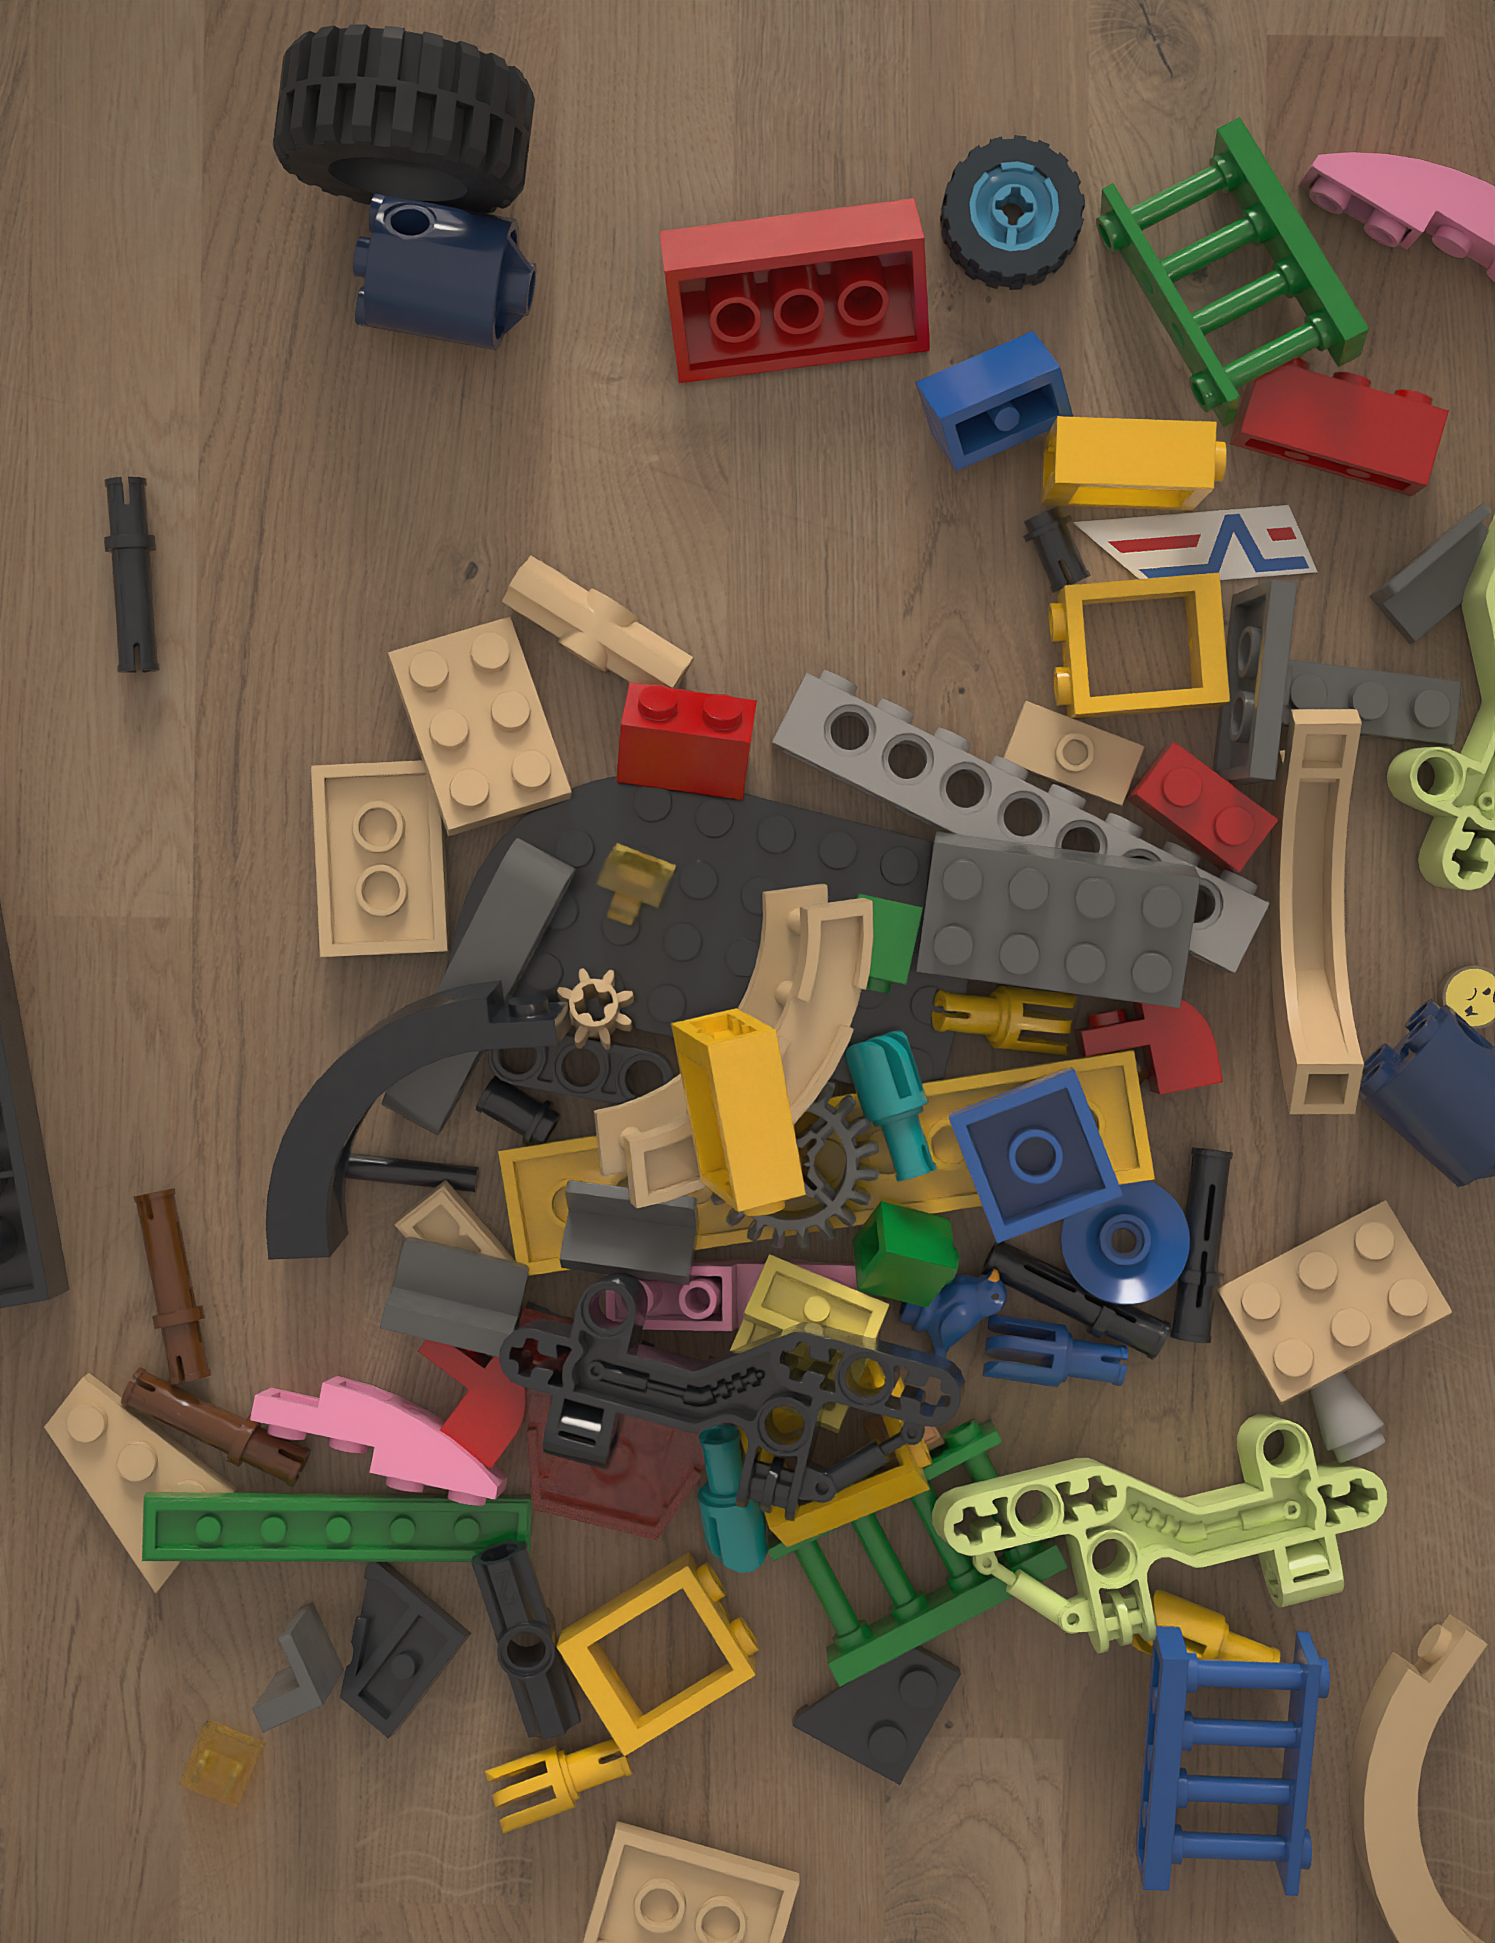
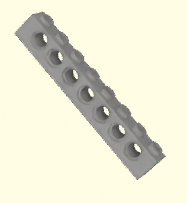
M823 670L820 678L806 673L772 741L773 748L944 833L1061 848L1065 834L1071 829H1078L1087 833L1092 839L1094 845L1093 853L1195 866L1200 876L1199 890L1206 897L1207 909L1204 916L1199 921L1193 923L1188 955L1224 973L1236 972L1270 904L1254 896L1258 888L1256 884L1227 870H1223L1220 878L1198 868L1197 865L1201 857L1177 844L1166 841L1163 849H1159L1139 839L1144 829L1121 816L1109 813L1106 820L1103 821L1083 811L1086 800L1063 787L1052 784L1047 793L1025 782L1029 772L1007 759L994 756L991 764L969 754L968 751L972 743L951 731L938 727L933 736L911 725L915 715L895 703L880 699L877 707L855 697L854 694L858 687L839 675ZM845 716L859 719L867 730L865 744L855 750H845L837 746L831 737V726L836 720ZM903 744L911 745L920 751L923 756L924 767L919 776L912 779H903L892 772L888 757L890 751L896 746ZM956 773H967L978 781L980 798L974 806L962 808L949 800L946 793V784L950 776ZM1023 801L1035 810L1037 824L1029 836H1017L1007 829L1004 823V812L1009 803Z

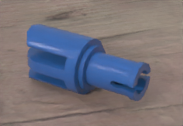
M998 1314L988 1317L987 1329L994 1333L1013 1336L999 1335L986 1338L985 1354L1004 1361L984 1363V1377L1057 1388L1061 1382L1066 1381L1067 1377L1107 1382L1116 1386H1121L1124 1382L1127 1365H1120V1361L1128 1359L1126 1345L1116 1346L1073 1339L1072 1333L1068 1332L1066 1325Z

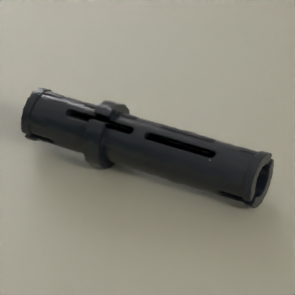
M122 477L108 478L104 482L107 488L110 536L104 537L105 552L112 553L119 662L117 671L119 673H136V646H140L142 672L160 671L157 661L152 572L150 566V551L156 550L155 536L148 535L147 479L128 477L130 502L125 504Z
M1192 1147V1164L1185 1209V1218L1190 1234V1249L1186 1265L1176 1280L1178 1284L1170 1337L1189 1342L1211 1343L1212 1336H1210L1215 1289L1216 1286L1221 1287L1223 1285L1224 1273L1218 1272L1223 1221L1225 1218L1230 1160L1233 1157V1152Z
M995 1241L982 1267L981 1275H986L992 1269L998 1270L1000 1280L1005 1285L1087 1325V1333L1097 1338H1101L1105 1334L1145 1354L1151 1360L1157 1357L1169 1334L1170 1322L1162 1321L1130 1304H1116L1101 1300L1082 1288L1072 1275L1005 1241L1000 1243Z

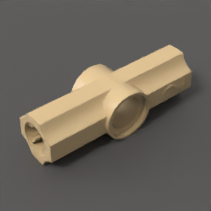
M531 555L517 571L502 600L504 605L559 639L557 643L564 649L603 673H606L607 670L613 672L627 681L628 684L632 682L646 685H662L677 689L694 660L686 652L639 624V618L615 600L593 588L588 592L569 580L561 572Z

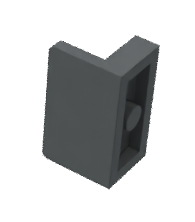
M1485 503L1480 504L1464 515L1369 596L1409 644L1416 642L1463 602L1465 587L1489 532L1482 521L1492 511Z
M574 1180L567 1181L565 1197L569 1211L559 1258L561 1268L602 1274L627 1273L639 1279L689 1285L699 1229L698 1207L695 1197L684 1195L671 1201L636 1208L630 1203L629 1188Z
M407 1237L403 1243L394 1286L384 1306L380 1328L499 1357L500 1348L504 1340L515 1331L529 1275V1267L510 1260L424 1239Z
M313 1603L301 1607L279 1637L280 1645L290 1667L275 1674L252 1708L263 1733L323 1706L344 1671Z

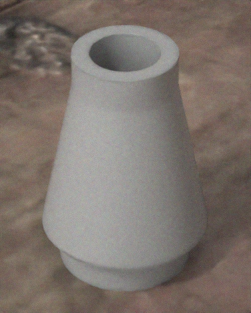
M1344 1372L1310 1389L1325 1450H1333L1339 1463L1361 1456L1386 1442L1379 1429L1384 1423Z

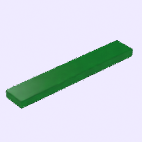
M146 1492L143 1501L142 1561L472 1562V1557L484 1551L489 1545L508 1539L512 1541H526L530 1554L532 1499L531 1494H500L495 1500L487 1498L485 1505L476 1506L452 1501L448 1498V1494Z

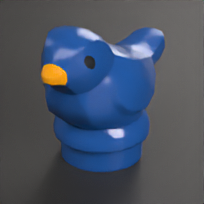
M992 1269L988 1274L974 1277L967 1273H956L953 1281L948 1285H944L928 1307L901 1302L898 1321L911 1325L912 1331H926L933 1345V1354L946 1358L949 1348L967 1334L980 1320L995 1315L1003 1309L1007 1301V1290L1004 1283L1000 1280L998 1270Z

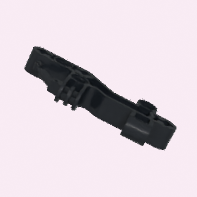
M616 1272L602 1277L582 1293L577 1305L573 1326L550 1319L530 1321L513 1331L504 1340L499 1355L502 1371L511 1382L521 1387L553 1395L543 1438V1453L608 1470L617 1449L625 1415L693 1433H698L723 1423H733L741 1427L748 1439V1448L737 1492L736 1506L746 1508L750 1499L761 1502L760 1511L771 1513L773 1507L777 1506L784 1508L785 1519L793 1522L797 1517L802 1500L823 1503L832 1500L840 1491L890 1462L888 1454L905 1444H918L925 1434V1426L936 1427L947 1423L955 1416L965 1392V1380L962 1372L953 1361L942 1356L817 1323L802 1322L709 1360H699L640 1344L648 1309V1296L644 1286L637 1278L627 1273ZM603 1290H613L625 1299L627 1316L624 1321H612L602 1313L599 1300ZM534 1339L539 1341L537 1346L538 1352L549 1356L539 1365L533 1364V1353L524 1349V1346ZM801 1342L810 1345V1357L820 1360L814 1361L807 1371L797 1368L798 1357L789 1353L793 1352ZM569 1349H572L566 1360L558 1358ZM837 1350L844 1352V1356L835 1371V1380L829 1379L827 1375L833 1365L828 1363L834 1357ZM861 1358H869L878 1362L885 1373V1383L875 1389H866L860 1386L854 1380L851 1373L852 1363ZM900 1368H908L910 1371L904 1381L907 1384L900 1397L893 1396L891 1393L899 1380ZM929 1377L940 1379V1390L948 1394L942 1395L937 1405L925 1402L926 1391L918 1388L925 1386ZM828 1402H835L904 1421L899 1433L882 1443L876 1438L828 1468L812 1461L825 1404ZM779 1406H790L796 1409L802 1415L804 1432L798 1435H786L780 1432L772 1419L773 1409ZM763 1449L776 1455L772 1463L760 1461ZM777 1456H797L796 1469L785 1468V1459Z

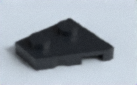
M369 1562L364 1578L368 1579L362 1611L361 1615L356 1617L351 1640L353 1646L352 1660L345 1670L340 1698L389 1739L396 1734L472 1633L389 1563Z
M919 1645L845 1685L837 1687L808 1707L805 1704L796 1711L792 1718V1724L795 1728L900 1785L961 1675L960 1668Z

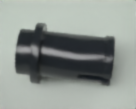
M1059 506L1024 521L1028 534L1024 535L1023 538L1025 542L1032 540L1051 584L1052 593L1062 589L1064 585H1069L1060 565L1061 559L1065 561L1074 583L1091 576L1089 570H1086L1067 523L1072 521L1070 515L1064 517Z
M496 1075L485 1088L475 1109L522 1135V1143L526 1146L530 1145L531 1142L537 1145L546 1143L561 1117V1114L552 1109L553 1102L547 1099L542 1104L507 1082L500 1080Z

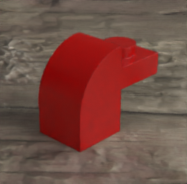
M1182 999L1180 1008L1133 1002L1135 1018L1127 1019L1125 1008L1087 1015L1089 1027L1074 1030L1078 1054L1085 1057L1141 1046L1146 1071L1151 1074L1148 1081L1150 1091L1162 1095L1223 1082L1213 1033L1204 1017L1193 1006Z
M425 1340L417 1352L469 1389L447 1418L440 1431L452 1438L477 1460L491 1469L522 1425L530 1406L532 1389L521 1387L511 1382L502 1371L499 1357L493 1356L490 1359L484 1353Z

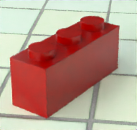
M1298 357L1247 383L1230 445L1411 497L1428 485L1449 410L1432 406L1433 399L1430 396L1406 389L1396 390L1394 395L1370 388L1371 381L1354 373L1335 372L1330 377L1309 371V363Z

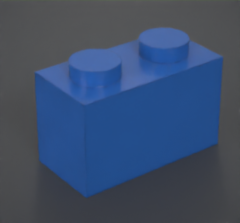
M1034 331L915 382L931 434L955 471L1049 431L1057 416L1073 417L1061 368Z

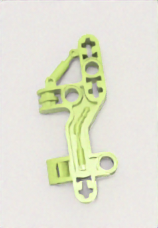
M1495 514L1488 528V535L1465 587L1463 602L1461 603L1482 699L1479 711L1461 753L1443 747L1404 750L1394 757L1387 772L1388 788L1395 798L1434 817L1421 846L1418 862L1420 872L1426 881L1433 886L1446 889H1479L1490 882L1495 874ZM1425 760L1431 764L1435 774L1434 784L1428 792H1424L1421 789L1417 780L1418 768ZM1462 829L1477 830L1476 838H1473L1475 833L1463 832ZM1455 850L1456 857H1458L1460 860H1463V866L1460 871V865L1455 861H1452V856Z
M1263 1413L1248 1418L1240 1427L1237 1435V1450L1245 1483L1180 1498L1093 1459L1074 1458L950 1489L937 1499L932 1511V1523L937 1534L953 1549L967 1556H973V1565L980 1573L985 1575L992 1574L1007 1584L1006 1592L1057 1624L1065 1632L1070 1634L1088 1632L1097 1653H1104L1109 1650L1110 1640L1116 1639L1120 1646L1132 1644L1133 1635L1138 1633L1144 1641L1156 1639V1623L1147 1583V1572L1150 1565L1162 1557H1170L1192 1567L1201 1568L1258 1554L1266 1586L1278 1608L1342 1592L1344 1589V1576L1335 1534L1366 1527L1376 1522L1384 1513L1387 1505V1490L1383 1481L1375 1473L1350 1463L1330 1461L1316 1465L1310 1438L1299 1424L1269 1413ZM1280 1430L1284 1437L1282 1453L1276 1459L1267 1461L1263 1453L1265 1439L1270 1433ZM1092 1478L1101 1483V1488L1092 1492L1093 1502L1089 1504L1080 1497L1073 1495L1088 1490V1479ZM1349 1482L1356 1484V1491L1349 1493ZM1056 1487L1072 1496L1061 1498ZM1038 1490L1042 1499L1039 1513L1028 1521H1018L1015 1514L1017 1500L1025 1492ZM1320 1493L1330 1498L1322 1499ZM1348 1494V1505L1332 1498ZM969 1508L978 1516L983 1517L972 1520L969 1524L970 1533L965 1535L954 1524L963 1520V1509ZM997 1514L1002 1522V1527L988 1515ZM1065 1534L1078 1595L1065 1599L1021 1569L1013 1573L998 1563L994 1551ZM1106 1539H1114L1117 1545L1115 1560L1103 1569H1095L1092 1563V1554L1095 1547ZM1126 1585L1128 1595L1122 1596L1118 1590L1108 1591L1105 1595L1106 1601L1101 1602L1100 1588L1118 1589Z

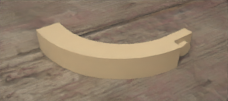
M1291 709L1286 749L1279 750L1273 804V816L1278 819V822L1272 828L1270 854V956L1276 1038L1289 1114H1355L1364 1067L1350 999L1344 916L1347 823L1362 725L1357 709Z
M1451 1614L1448 1615L1442 1626L1437 1624L1426 1633L1419 1645L1418 1656L1420 1658L1415 1665H1412L1395 1652L1391 1654L1378 1676L1365 1705L1354 1743L1350 1771V1814L1354 1843L1361 1870L1374 1903L1398 1943H1485L1468 1930L1446 1908L1437 1892L1426 1864L1418 1822V1790L1422 1764L1429 1740L1438 1719L1451 1697L1488 1645L1469 1626Z

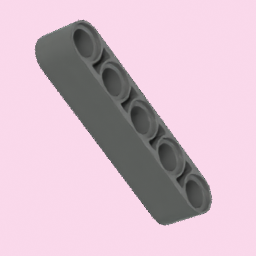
M517 838L503 858L436 993L468 984L502 980L504 1003L508 1005V1001L512 998L572 881L576 869ZM484 1050L444 1058L414 1071L386 1091L381 1105L431 1133L439 1135L454 1111Z

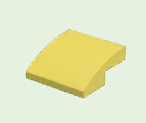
M769 1254L744 1311V1319L730 1351L802 1322L817 1323L877 1339L890 1304ZM801 1342L793 1352L789 1353L798 1357L797 1368L807 1371L814 1361L820 1360L810 1357V1345ZM837 1350L834 1357L828 1363L833 1365L827 1375L829 1379L835 1380V1371L844 1356L843 1351ZM869 1358L855 1360L851 1365V1373L858 1384ZM835 1402L826 1403L820 1426L838 1433L849 1406ZM790 1406L777 1407L802 1418V1415Z

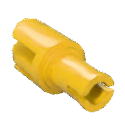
M1004 985L999 986L989 997L939 990L935 995L933 1005L943 1006L944 1010L957 1011V1013L932 1011V1025L934 1030L938 1032L954 1031L983 1034L994 1049L1066 1056L1068 1055L1069 1044L1049 1038L1022 1036L1020 1031L1022 1029L1062 1034L1071 1033L1073 1019L1052 1013L1023 1010V1003L1074 1008L1077 997L1074 993Z
M1161 1589L1156 1590L1153 1594L1151 1602L1156 1626L1180 1627L1187 1652L1196 1653L1198 1660L1280 1663L1281 1655L1278 1648L1266 1646L1229 1631V1625L1225 1622L1223 1614ZM1139 1633L1134 1634L1131 1645L1139 1651L1152 1655L1153 1640L1144 1641Z
M612 1738L568 1755L565 1749L559 1750L557 1745L485 1770L487 1783L500 1782L546 1765L548 1770L545 1774L514 1784L492 1794L495 1809L514 1805L553 1790L556 1795L555 1799L500 1819L499 1823L502 1833L510 1832L576 1807L575 1800L580 1799L579 1792L625 1775L626 1777L632 1775L633 1772L629 1758L623 1756L602 1764L604 1760L623 1754Z

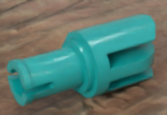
M891 1031L847 1048L845 1058L863 1115L868 1119V1122L873 1121L874 1127L881 1126L896 1172L897 1182L936 1170L937 1166L933 1162L918 1115L924 1111L923 1105L927 1104L928 1100L907 1036L902 1031Z
M720 1424L702 1431L699 1435V1443L702 1445L707 1482L704 1483L697 1494L705 1543L711 1553L721 1560L727 1568L739 1573L753 1572L763 1564L768 1553L764 1512L760 1511L761 1502L751 1499L746 1508L736 1506L737 1492L744 1466L740 1443L741 1433L734 1425Z

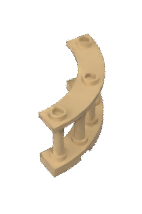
M826 884L762 892L763 920L760 947L747 991L738 1007L739 1010L776 1029L793 1125L814 1102L835 1071L851 1039L854 1029L850 1025L859 1002L861 989L866 990L870 974L873 946V902L866 898L828 903V888ZM681 1074L662 1087L642 1097L617 1106L594 1111L600 1173L604 1177L627 1171L630 1203L636 1208L671 1201L707 1187L700 1180Z

